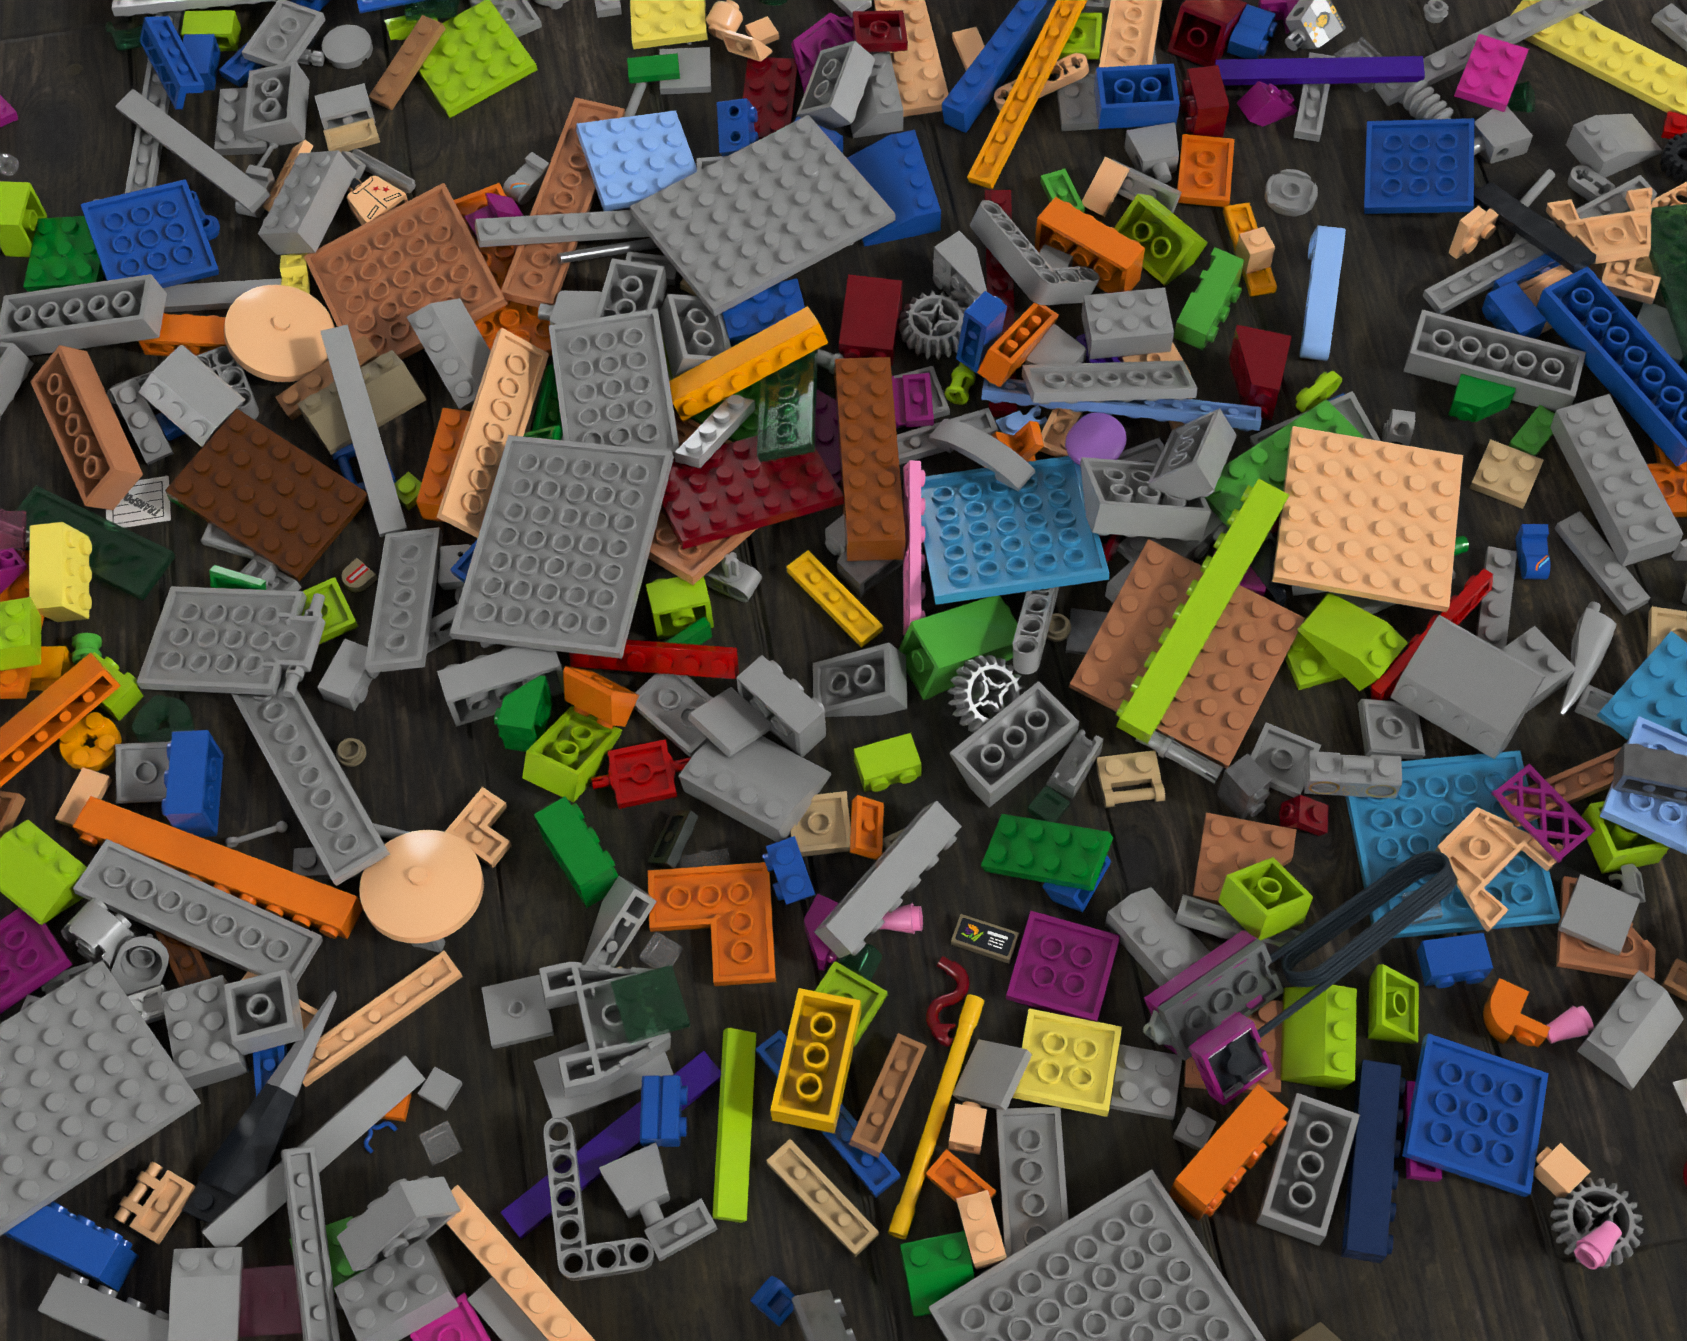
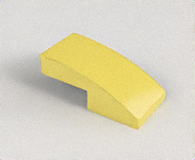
M308 253L281 255L279 268L282 276L281 285L294 287L310 294V270L304 258Z

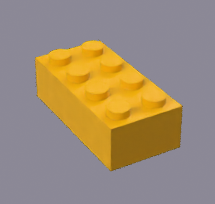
M798 988L770 1109L772 1121L835 1133L861 1016V1000Z

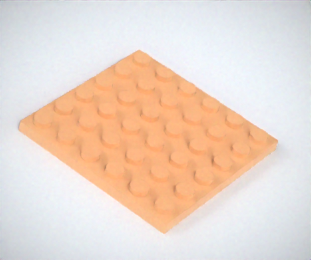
M1293 426L1290 433L1283 492L1289 494V497L1280 513L1272 582L1447 612L1450 606L1463 455Z

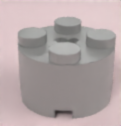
M94 897L66 924L61 933L69 944L73 940L76 942V945L79 947L77 952L86 960L94 964L102 960L110 970L121 946L136 936L129 930L132 926L129 920L119 913L115 916L107 911V906L101 900Z

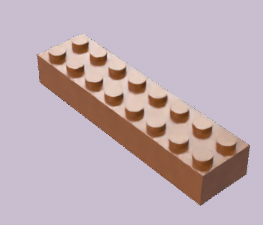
M890 357L835 359L834 385L842 494L844 495L843 514L847 561L904 559L906 537Z

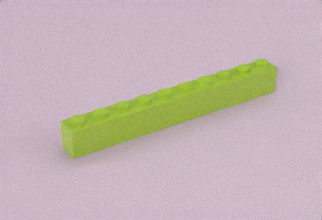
M1261 479L1257 480L1254 487L1247 486L1240 501L1244 502L1241 510L1239 511L1235 508L1227 521V524L1231 526L1227 534L1220 533L1213 546L1217 549L1213 558L1207 555L1199 570L1203 572L1199 581L1194 579L1189 586L1186 595L1190 596L1185 605L1182 603L1178 605L1172 616L1176 620L1172 629L1166 626L1158 642L1162 644L1158 653L1154 651L1150 653L1144 664V667L1148 668L1144 677L1138 675L1130 688V691L1134 693L1129 702L1123 700L1115 715L1120 718L1116 727L1148 744L1282 511L1289 494Z

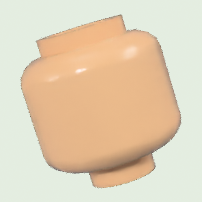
M726 0V2L717 1L713 5L706 18L708 31L714 37L723 40L720 33L722 28L737 32L743 21L739 5L732 0Z

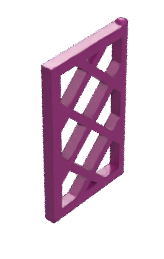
M1530 764L1491 793L1557 863L1561 862L1563 857L1595 831ZM1528 774L1538 784V788L1524 787L1523 777ZM1505 791L1517 792V806L1512 805L1502 793ZM1523 793L1539 795V809L1524 807ZM1545 796L1550 797L1561 808V812L1546 810ZM1524 813L1540 816V829H1535L1524 818ZM1546 817L1562 819V833L1547 831ZM1568 820L1574 821L1584 832L1581 835L1569 834ZM1547 837L1562 839L1563 849L1558 853L1547 841Z

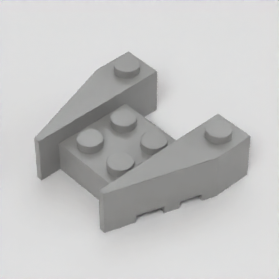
M566 962L539 968L546 1010L578 1003L588 1051L558 1058L565 1099L598 1092L670 1049V1033L652 1036L642 989L656 985L655 969L636 967L631 969L613 968L611 965L603 964L591 966L582 965L581 962Z

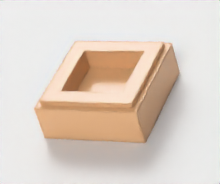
M768 16L745 25L748 36L757 39L764 45L779 39V33Z

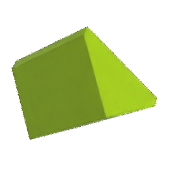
M1384 964L1377 965L1369 979L1368 1039L1410 1044L1418 1043L1419 983Z

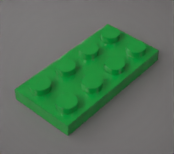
M1001 814L981 867L985 872L1093 891L1113 836L1108 831Z

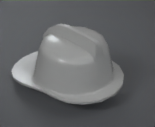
M149 933L146 936L131 938L121 946L111 974L127 996L160 986L168 966L169 954L167 948Z

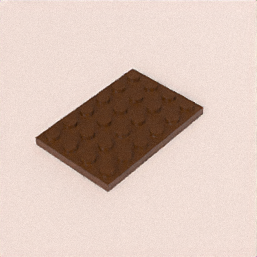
M239 409L232 413L165 490L169 497L263 559L273 563L278 569L298 582L301 581L369 500L366 491Z

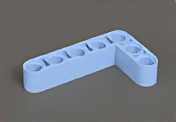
M1317 225L1311 235L1308 259L1312 260L1300 358L1328 361L1344 249L1345 228Z

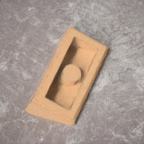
M723 28L720 30L728 52L760 62L773 52L772 49L755 38Z

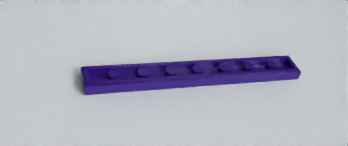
M1423 56L1215 60V65L1219 66L1224 85H1255L1258 81L1267 85L1270 83L1273 85L1419 82L1425 78Z
M705 1051L674 1074L681 1077L682 1086H688V1104L682 1105L681 1111L721 1080L720 1069ZM641 1101L577 1151L581 1191L602 1175L599 1167L628 1155L641 1144ZM565 1160L554 1170L561 1174L568 1172L572 1165L571 1160ZM548 1175L501 1211L503 1217L520 1239H523L552 1215ZM570 1190L560 1193L558 1197L559 1205L564 1206L575 1197V1193Z

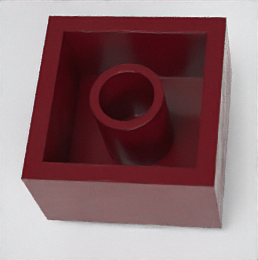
M1219 66L1187 69L1186 80L1182 81L1183 97L1179 98L1180 112L1185 114V132L1190 133V135L1223 138L1229 103Z

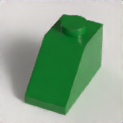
M1461 374L1454 391L1448 415L1462 421L1478 422L1508 408L1516 388Z

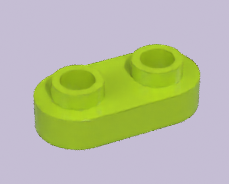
M1335 371L1323 372L1313 386L1309 389L1305 387L1299 392L1296 397V408L1304 413L1325 401L1338 389L1342 382V377Z

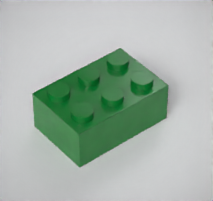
M566 796L535 813L534 817L542 839L586 908L605 898L615 883V879L618 878L614 868L615 863L607 850L602 851L597 834L591 826L588 828L583 820L585 817L576 803L571 805Z

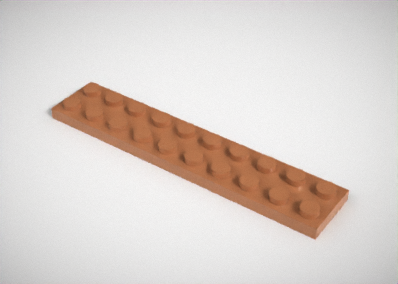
M575 97L530 216L590 212L597 190L576 132L577 123L622 118L625 114L624 108ZM579 241L518 245L501 289L504 298L539 307L541 303L555 305L571 263L559 264L557 254L575 251Z

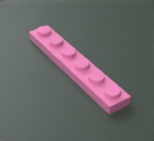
M910 460L903 467V514L906 537L903 559V635L906 634L912 621L926 617L925 611L921 610V599H924L926 591L925 583L921 582V571L925 569V555L921 554V543H924L925 527L921 526V515H924L925 499L921 498V487H924L925 471L921 470V461Z

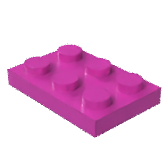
M1479 34L1454 97L1505 112L1529 49Z

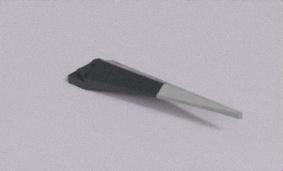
M335 990L330 993L305 1028V1039L295 1042L198 1178V1184L182 1209L185 1214L210 1224L271 1171L300 1087L337 998Z

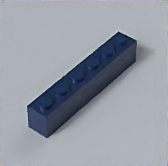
M1363 1059L1357 1068L1353 1112L1360 1116L1350 1148L1341 1257L1381 1264L1387 1257V1254L1391 1255L1393 1235L1388 1233L1389 1222H1394L1396 1203L1391 1202L1392 1190H1396L1398 1184V1171L1393 1170L1394 1158L1398 1159L1401 1148V1140L1396 1139V1129L1401 1127L1403 1120V1108H1399L1398 1103L1399 1096L1404 1095L1406 1082L1405 1077H1401L1400 1065Z

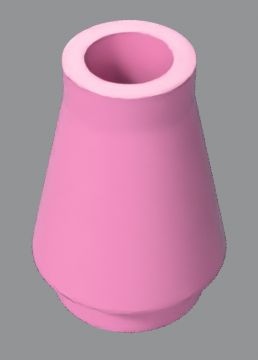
M911 903L898 907L892 913L887 912L882 918L885 922L879 930L886 929L915 934V931H922L923 915L921 906H914Z
M1572 1006L1546 1025L1550 1027L1546 1038L1550 1044H1553L1557 1041L1586 1036L1588 1031L1594 1029L1592 1019L1583 1006L1577 1008Z
M1605 1221L1600 1227L1577 1241V1248L1574 1250V1253L1579 1262L1593 1270L1604 1266L1618 1238L1622 1235L1620 1228L1611 1221Z

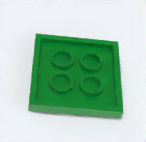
M84 216L38 218L23 286L28 292L103 281L104 272Z

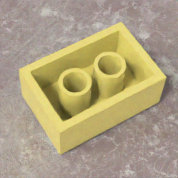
M63 522L30 525L29 597L33 600L39 614L55 622L89 619V610L92 607V599L89 594V582L92 579L89 555L92 552V544L89 536Z

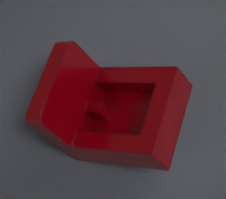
M1298 795L1281 803L1279 812L1280 827L1299 828L1317 836L1324 835L1328 831L1329 805L1303 795Z

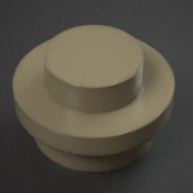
M1052 614L1047 639L1054 642L1063 641L1071 633V623L1062 614Z
M347 738L339 744L336 756L342 765L355 767L364 761L366 748L360 740Z

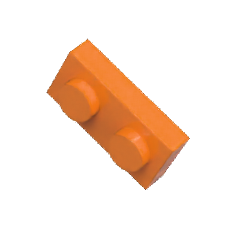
M859 795L852 800L850 853L877 860L882 855L884 803Z
M947 1149L926 1172V1177L956 1203L957 1198L986 1190L989 1191L991 1199L996 1194L995 1189Z

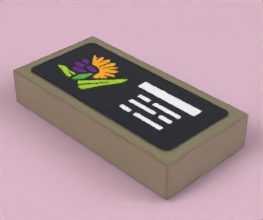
M960 914L951 945L1009 964L1019 933Z

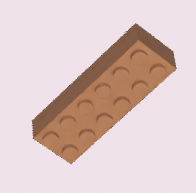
M59 345L30 382L84 505L114 510L142 477L143 473L88 352Z

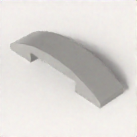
M944 419L928 437L929 442L949 453L956 450L995 472L996 480L1018 492L1035 473V469L1007 445L966 423Z

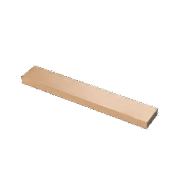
M443 950L322 1035L302 1082L303 1085L307 1087L462 978L461 972L447 953Z

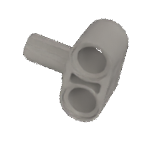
M735 552L726 554L724 559L706 573L704 579L706 585L713 590L746 603L760 583L762 576L755 568L740 562Z

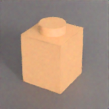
M1265 227L1239 234L1235 254L1237 257L1244 259L1243 269L1248 274L1271 267L1275 246Z
M965 1101L962 1105L955 1103L948 1149L980 1155L987 1109L981 1108V1105L975 1102Z
M1560 1143L1553 1151L1547 1146L1536 1157V1162L1539 1165L1534 1169V1176L1556 1197L1565 1198L1591 1171Z

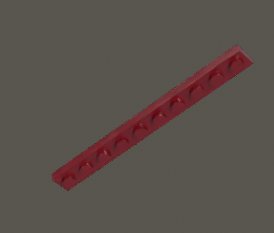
M985 190V200L998 204L1012 220L1011 190ZM986 247L987 292L992 296L1000 298L1007 305L1002 336L1015 323L1013 278ZM1016 371L1009 379L1016 380ZM989 401V409L993 417H1005L1017 412V404L1009 402L993 403Z

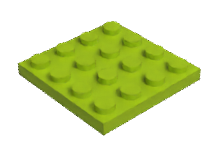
M484 0L442 23L446 29L418 70V73L449 118L538 69L534 60L490 0Z

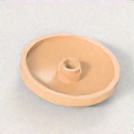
M265 285L243 293L233 302L225 318L224 339L233 359L249 373L269 381L294 382L301 380L328 361L320 331L335 328L327 309L310 294L290 286Z
M438 830L412 831L390 840L385 844L390 855L364 869L359 891L361 904L367 918L383 935L404 943H427L454 933L473 916L480 904L484 890L482 869L474 851L460 838Z

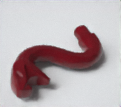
M942 956L937 967L947 972L946 975L954 978L957 987L953 992L941 995L930 1003L926 1012V1022L936 1041L941 1045L949 1047L954 1039L949 1038L948 1032L956 1028V1024L941 1023L939 1013L944 1007L960 1002L966 996L970 982L967 971L956 961L952 962Z

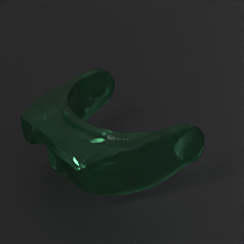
M152 14L147 15V17H155ZM108 21L106 29L107 32H111L118 51L143 47L140 43L143 24L128 30L114 29L112 22Z

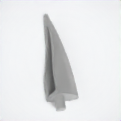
M1597 602L1589 603L1588 608L1586 607L1579 618L1571 642V663L1576 669L1567 683L1559 713L1561 716L1576 702L1592 680L1607 652L1616 629V623L1599 612L1601 605Z

